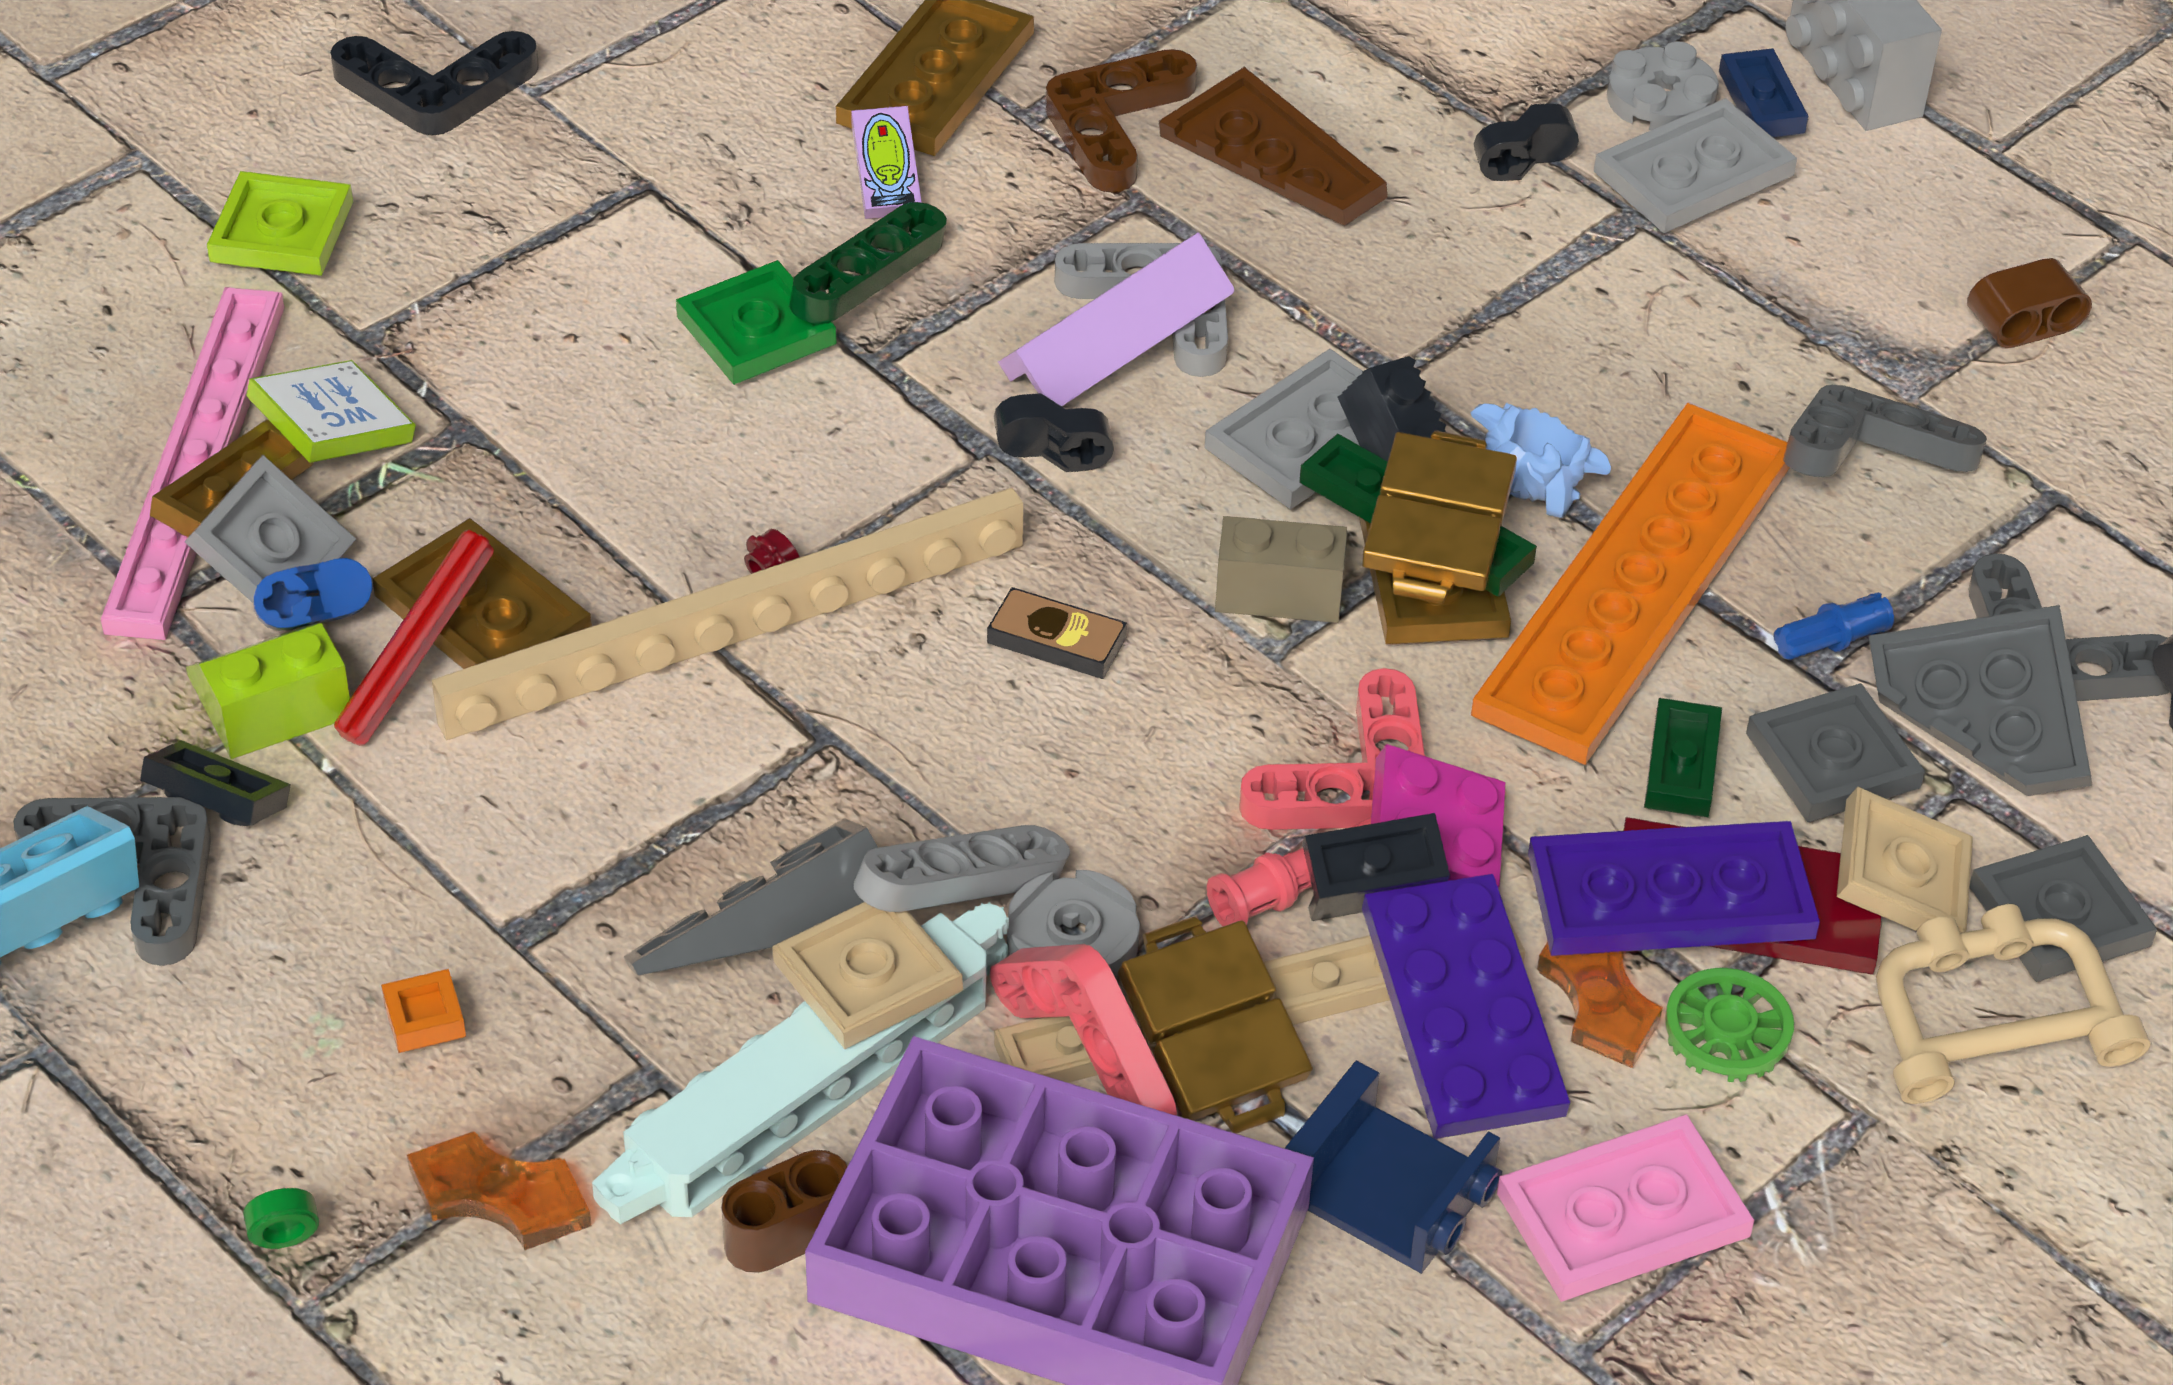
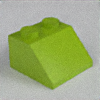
M322 623L305 626L186 666L187 676L230 759L332 725L350 700L345 664Z

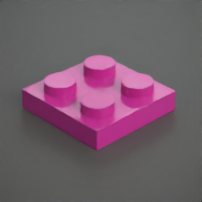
M1386 744L1376 757L1371 824L1435 813L1450 873L1448 881L1493 874L1497 886H1500L1506 782Z

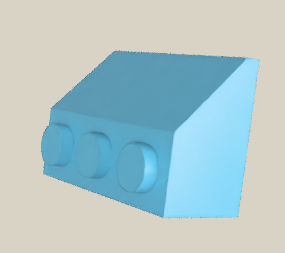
M86 806L0 848V957L22 946L25 949H33L46 945L62 934L61 926L83 915L86 918L105 915L123 903L121 896L139 888L135 838L128 825Z

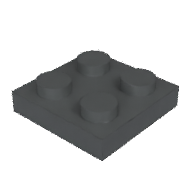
M1862 683L1749 716L1746 730L1747 736L1807 823L1844 812L1846 799L1857 787L1885 799L1921 788L1925 770Z
M2089 835L1973 870L1969 887L1986 911L1997 906L2014 904L2019 907L2024 921L2059 919L2074 924L2089 936L2097 948L2102 962L2151 947L2157 928ZM2054 945L2032 947L2028 952L2019 956V959L2036 982L2076 970L2069 954L2061 947Z

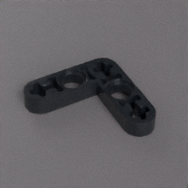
M519 31L502 32L492 37L434 75L429 74L368 37H346L335 43L330 52L334 79L341 86L424 135H440L453 130L530 80L539 68L535 39L529 34ZM470 80L486 81L480 85L473 86L461 84ZM395 82L407 84L405 86L398 88L382 87L386 84Z

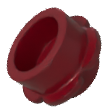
M771 528L757 537L751 535L746 541L749 553L745 555L744 561L751 574L800 558L791 541L776 529Z

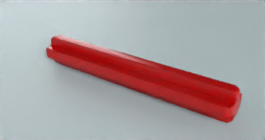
M471 530L461 533L334 722V728L342 738L358 746H363L368 742L493 555L494 549L486 537Z

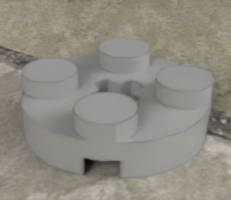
M1676 41L1668 43L1665 47H1648L1634 51L1623 50L1618 52L1613 59V66L1609 76L1607 100L1612 110L1621 119L1631 124L1633 123L1634 116L1641 120L1650 121L1649 130H1653L1716 103L1719 83L1713 69L1706 62L1696 57L1697 52L1692 45Z
M1076 870L1075 878H1060L1054 880V872L1042 874L1024 884L1016 892L1009 904V928L1007 929L1008 956L1021 948L1086 944L1100 953L1116 978L1118 977V971L1122 962L1135 958L1137 955L1140 922L1136 915V903L1131 893L1124 886L1104 874L1091 870ZM1078 923L1086 925L1085 933L1080 935L1065 934L1059 927L1061 924L1070 928Z

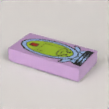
M908 106L852 111L851 124L865 219L884 217L899 206L909 202L922 203Z

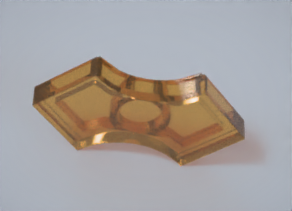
M1547 941L1539 954L1537 970L1540 971L1539 974L1557 984L1572 1003L1576 1022L1572 1029L1570 1042L1633 1068L1660 1023L1663 1007L1643 996L1630 982L1623 965L1625 951L1551 956Z
M474 1131L407 1154L410 1173L432 1221L450 1217L485 1219L511 1232L521 1243L524 1250L592 1226L590 1210L565 1159L557 1158L541 1162H525L510 1159L488 1148Z

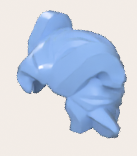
M1508 403L1503 408L1495 404H1479L1470 412L1471 416L1488 430L1485 438L1486 449L1517 456L1516 471L1510 494L1516 498L1530 499L1532 502L1535 500L1545 501L1546 514L1548 516L1563 518L1574 500L1580 499L1581 493L1575 486L1583 479L1584 473L1608 475L1611 471V465L1606 454L1592 447L1590 438L1575 434L1573 430L1567 429L1564 424H1561L1558 417H1550L1546 412L1540 413L1537 408H1532L1531 410L1521 409Z

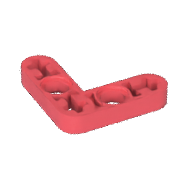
M1382 668L1365 674L1359 681L1356 706L1362 763L1268 764L1256 766L1249 770L1242 778L1239 803L1242 817L1249 824L1257 828L1269 830L1350 828L1370 818L1372 813L1376 757L1381 752L1375 744L1381 740L1394 739L1403 742L1408 747L1407 751L1425 756L1416 690L1412 680L1406 674L1395 669ZM1381 697H1389V701L1393 705L1392 715L1382 716L1383 705ZM1337 788L1345 791L1351 798L1343 803L1333 804L1321 800L1317 793L1323 789ZM1364 790L1370 791L1369 800H1362ZM1298 792H1305L1304 801H1297ZM1264 794H1273L1274 800H1265Z
M1086 944L1021 948L991 966L990 979L994 991L1001 1003L1014 1016L1019 1018L1070 1017L1108 1095L1177 1116L1176 1104L1172 1093L1110 967L1097 950Z

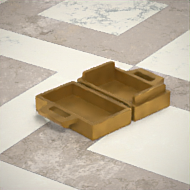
M1434 431L1431 438L1397 432L1363 550L1362 566L1392 573L1393 594L1443 604L1454 585L1484 591L1516 471L1517 456L1486 449V441L1482 439L1441 431ZM1404 576L1440 582L1441 585L1405 579Z
M1193 916L1144 933L1143 939L1146 954L1123 961L1118 971V976L1150 1043H1157L1153 1053L1183 1118L1194 1121L1217 1112L1230 1130L1237 1134L1283 1117L1285 1103L1280 1089L1306 1080L1313 1070V1066L1280 998L1271 1000L1276 987L1245 921L1240 920L1206 932L1201 926L1202 922ZM1191 932L1193 935L1192 938L1158 949L1157 943ZM1265 1094L1270 1101L1269 1104L1235 1116L1231 1108L1232 1106Z

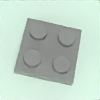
M262 455L184 542L253 603V596L257 585L264 577L298 566L339 559L356 538Z

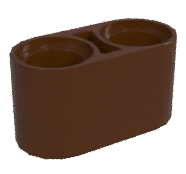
M2047 258L1985 276L1971 289L1967 297V306L2001 347L2014 348L2074 330L2088 317L2092 309V300L2059 260Z
M811 1150L787 1159L731 1186L723 1196L721 1206L724 1251L728 1261L736 1268L745 1272L760 1273L804 1255L847 1169L846 1162L840 1156L830 1151Z

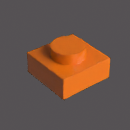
M449 969L381 985L383 1000L398 1053L466 1037L464 1019Z

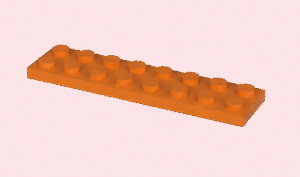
M1687 402L1474 696L1471 716L1586 765L1790 469L1783 461L1787 442Z

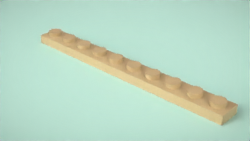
M1012 487L432 679L437 724L447 741L533 711L542 710L548 706L592 691L601 690L607 686L652 671H658L666 666L720 650L723 647L758 635L773 632L782 627L824 613L833 612L856 602L889 593L895 589L937 575L946 574L951 570L993 556L1002 555L1023 546V502Z

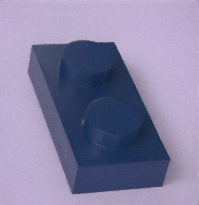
M1774 48L1721 54L1719 73L1739 110L1773 138L1804 134L1806 132L1808 114Z

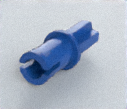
M1879 592L1869 594L1846 604L1837 605L1833 602L1823 604L1818 609L1816 615L1785 624L1783 627L1775 630L1773 637L1778 646L1779 655L1784 659L1790 660L1827 647L1834 652L1842 651L1850 645V642L1856 639L1889 631L1894 623L1892 606L1886 597L1881 598L1882 594Z

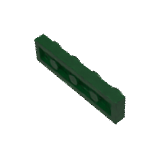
M1337 433L1301 464L1299 483L1371 524L1388 461ZM1500 526V534L1485 590L1499 597L1534 564L1537 546Z

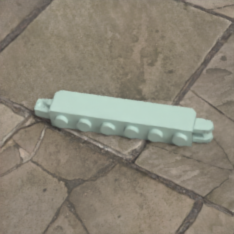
M990 902L988 904L981 903L980 906H975L974 910H968L954 921H950L940 912L921 926L962 974L963 991L847 1049L841 1046L806 1001H804L786 1020L764 1035L759 1034L750 1038L738 1053L712 1071H705L695 1076L683 1091L660 1107L649 1109L640 1114L631 1126L623 1131L625 1152L592 1182L594 1200L619 1224L657 1205H660L672 1217H693L723 1196L731 1186L750 1177L892 1076L913 1036L938 1043L985 1010L986 976L990 974L991 966L1005 959L1008 955V944L1005 943L1003 934H1007L1009 918L1006 917L1004 907L993 905Z

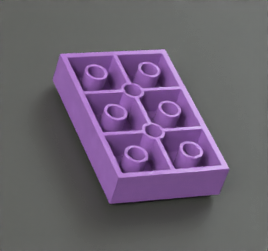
M913 1036L805 1251L807 1302L1065 1385H1238L1309 1209L1314 1157Z

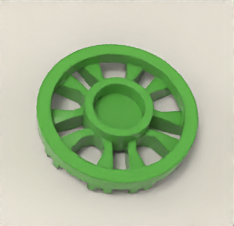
M1711 968L1691 974L1674 988L1669 997L1665 1013V1025L1669 1035L1668 1044L1673 1046L1675 1055L1677 1056L1681 1053L1686 1058L1685 1065L1689 1068L1694 1066L1696 1068L1695 1072L1699 1074L1705 1069L1714 1073L1728 1075L1727 1082H1734V1079L1737 1078L1740 1082H1743L1751 1074H1756L1760 1078L1764 1076L1765 1072L1770 1073L1773 1071L1775 1064L1787 1053L1794 1032L1793 1014L1784 996L1763 978L1739 969ZM1715 984L1718 996L1707 999L1698 988ZM1733 984L1745 987L1743 998L1731 994ZM1763 997L1774 1009L1757 1013L1753 1004ZM1679 1023L1691 1024L1697 1027V1029L1682 1031ZM1705 1039L1706 1043L1700 1048L1695 1046ZM1754 1043H1763L1772 1047V1049L1764 1054ZM1740 1050H1743L1747 1057L1746 1060H1742L1739 1053ZM1716 1052H1721L1725 1054L1728 1059L1719 1058L1713 1056L1712 1054Z

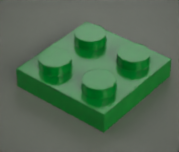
M778 260L676 299L677 318L733 385L836 344V326L832 322L823 324L810 323L792 313L789 304L794 278Z

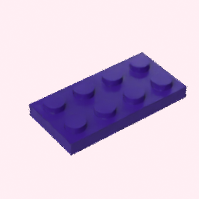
M1791 821L1530 837L1528 857L1551 956L1816 939L1820 921Z
M1481 875L1365 894L1362 912L1433 1138L1438 1139L1566 1117L1570 1100L1494 875Z

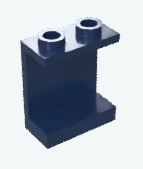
M1356 1060L1284 1149L1314 1157L1309 1212L1422 1274L1438 1252L1448 1255L1453 1250L1464 1231L1466 1215L1476 1204L1481 1208L1485 1207L1498 1188L1499 1177L1502 1176V1170L1496 1167L1500 1137L1488 1131L1469 1157L1377 1108L1376 1100L1380 1073Z

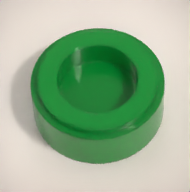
M281 1188L265 1192L252 1199L243 1211L249 1241L262 1248L281 1249L297 1245L311 1237L319 1227V1217L314 1196L310 1192L299 1188Z

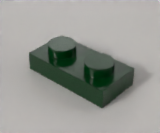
M1665 698L1658 699L1644 808L1709 817L1722 707Z

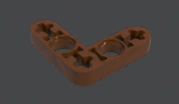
M1161 50L1054 76L1048 81L1046 86L1047 116L1085 178L1094 188L1103 192L1114 193L1127 190L1135 184L1138 155L1115 116L1189 98L1196 88V60L1190 54L1181 50ZM1123 84L1132 86L1134 88L1129 90L1112 89L1109 86ZM1095 129L1104 133L1100 135H1085L1079 133V131ZM1108 155V161H1103V157Z

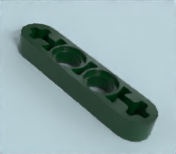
M909 202L899 206L798 272L793 280L789 307L792 313L810 323L823 324L837 320L938 252L942 247L947 221L946 216L940 209L927 203ZM879 249L890 250V251H892L893 253L881 251V250H879ZM843 271L855 272L860 275L848 274Z

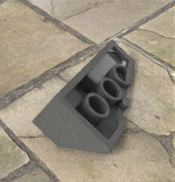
M844 818L771 861L770 863L776 874L765 880L764 876H759L747 882H739L723 892V896L717 901L721 909L711 916L707 914L706 910L694 912L624 956V959L629 968L639 976L772 948V946L863 903L864 901L855 892L853 883L865 854L871 849L878 848L867 827Z

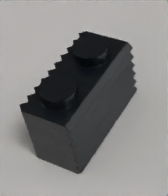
M1410 356L1362 371V374L1357 376V379L1352 381V384L1347 386L1346 390L1342 391L1343 394L1337 396L1359 445L1386 461L1389 460L1397 432L1431 438L1434 431L1446 432V424L1439 421L1441 413L1434 410L1436 402L1429 399L1431 392L1424 388L1426 381L1419 376L1421 370L1414 367L1416 360Z

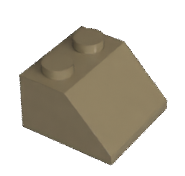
M1223 516L1215 612L1339 623L1347 527Z

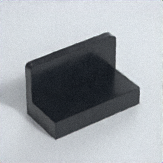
M1435 813L1306 835L1302 842L1313 889V897L1308 907L1311 921L1362 913L1364 896L1368 893L1448 881L1450 877Z

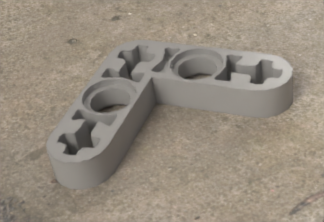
M1180 243L1070 244L1056 254L1054 277L1056 288L1063 295L1070 298L1095 299L1132 275L1126 273L1125 269L1131 267L1143 268ZM1208 246L1222 268L1220 254L1214 248ZM1225 299L1210 308L1212 311L1201 314L1172 333L1174 360L1176 366L1182 372L1191 376L1205 377L1212 376L1225 367L1228 345ZM1195 337H1205V349H1197Z

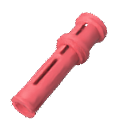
M1371 817L1352 827L1371 824ZM1303 848L1283 856L1276 853H1265L1255 859L1252 867L1231 876L1219 873L1209 878L1206 885L1210 907L1222 926L1240 920L1245 921L1247 925L1249 918L1271 908L1281 912L1293 906L1299 893L1312 887Z

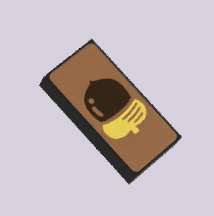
M1011 587L987 627L988 644L1100 679H1104L1127 637V622Z

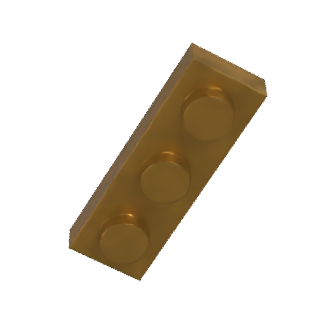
M266 419L154 494L151 501L150 516L178 531L180 534L189 537L262 455L271 461L290 480L310 468L313 462L309 463L286 437Z

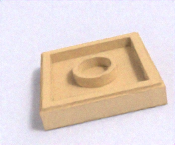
M1857 787L1846 799L1837 897L1915 931L1930 919L1950 916L1956 920L1960 933H1964L1967 930L1973 836Z
M863 902L772 946L775 965L844 1049L963 991L962 974L908 911L887 912Z

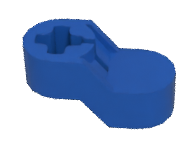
M349 558L333 559L318 564L282 570L264 577L257 585L253 596L254 612L261 623L267 628L276 631H290L308 625L346 618L360 612L368 603L372 592V579L362 564ZM319 592L320 596L307 597L306 593Z

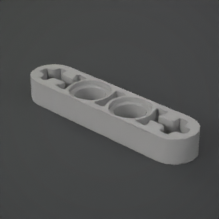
M1021 825L878 847L869 850L865 854L853 883L854 890L864 902L887 912H903L1017 892L1028 881L1042 874L1054 872V880L1059 879L1069 857L1070 849L1065 840L1058 834L1036 825Z

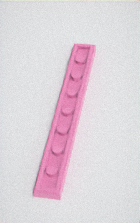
M224 288L103 611L101 624L104 635L166 640L197 553L184 542L188 538L187 536L180 534L178 531L150 516L152 496L238 439L251 403L250 399L246 396L249 379L260 377L285 308L282 292Z

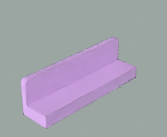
M1198 232L1004 357L998 363L1010 382L1025 373L1038 393H1042L1060 406H1063L1232 295L1234 287Z

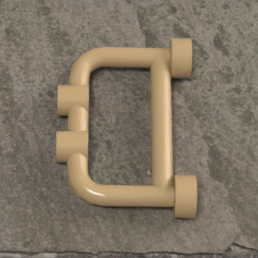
M2014 904L1997 906L1987 911L1981 918L1983 929L1960 933L1956 920L1950 916L1936 917L1926 921L1917 929L1919 941L1894 948L1881 961L1876 975L1878 996L1902 1058V1062L1893 1070V1077L1902 1100L1909 1104L1933 1101L1947 1094L1953 1088L1955 1081L1948 1062L2088 1036L2098 1063L2102 1066L2113 1067L2124 1065L2140 1058L2151 1046L2141 1019L2136 1015L2123 1014L2099 952L2089 936L2074 924L2059 919L2024 921L2019 907ZM2054 945L2061 947L2071 957L2091 1006L1924 1039L1906 993L1903 980L1909 971L1918 968L1930 967L1932 971L1945 972L1961 966L1967 959L1994 955L1996 959L2009 960L2025 954L2032 947Z

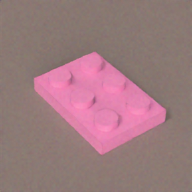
M1687 1114L1500 1176L1497 1195L1561 1302L1749 1238L1754 1224L1753 1217Z

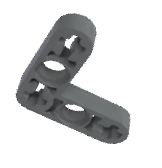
M1826 385L1818 391L1792 427L1783 461L1791 469L1805 475L1814 477L1832 476L1837 472L1859 440L1946 469L1968 472L1979 468L1987 437L1976 427L1852 387Z
M1994 553L1985 555L1977 560L1968 588L1969 598L1977 618L2042 608L2029 571L2018 559L2006 554ZM2001 589H2008L2006 598L2001 599ZM2136 634L2066 639L2077 701L2149 697L2168 694L2170 691L2160 680L2154 670L2152 661L2154 650L2168 637L2159 634ZM2093 662L2101 665L2108 673L2101 676L2090 675L2080 670L2077 664Z
M181 797L45 798L34 800L24 805L17 812L13 820L17 840L86 806L130 826L135 838L137 864H140L138 871L139 888L135 889L130 920L137 954L149 964L165 966L185 959L193 951L197 939L211 845L207 814L203 806ZM184 826L180 839L182 848L172 847L170 836L175 834L177 827ZM180 872L189 876L183 885L176 888L163 889L154 885V882L166 873ZM161 913L170 914L173 925L168 927L165 936H158L162 925Z

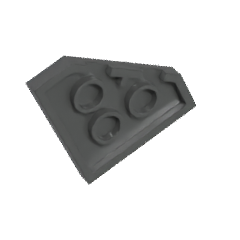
M2060 605L1869 636L1878 697L1881 704L2026 796L2092 786Z

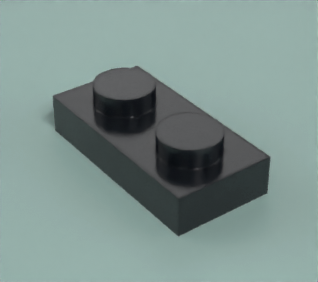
M182 740L144 756L140 781L164 790V794L167 797H181L218 812L219 817L225 822L239 826L254 825L287 808L291 786L289 783Z

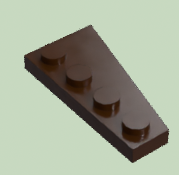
M1246 67L1239 69L1158 121L1160 137L1344 226L1388 198L1387 182Z

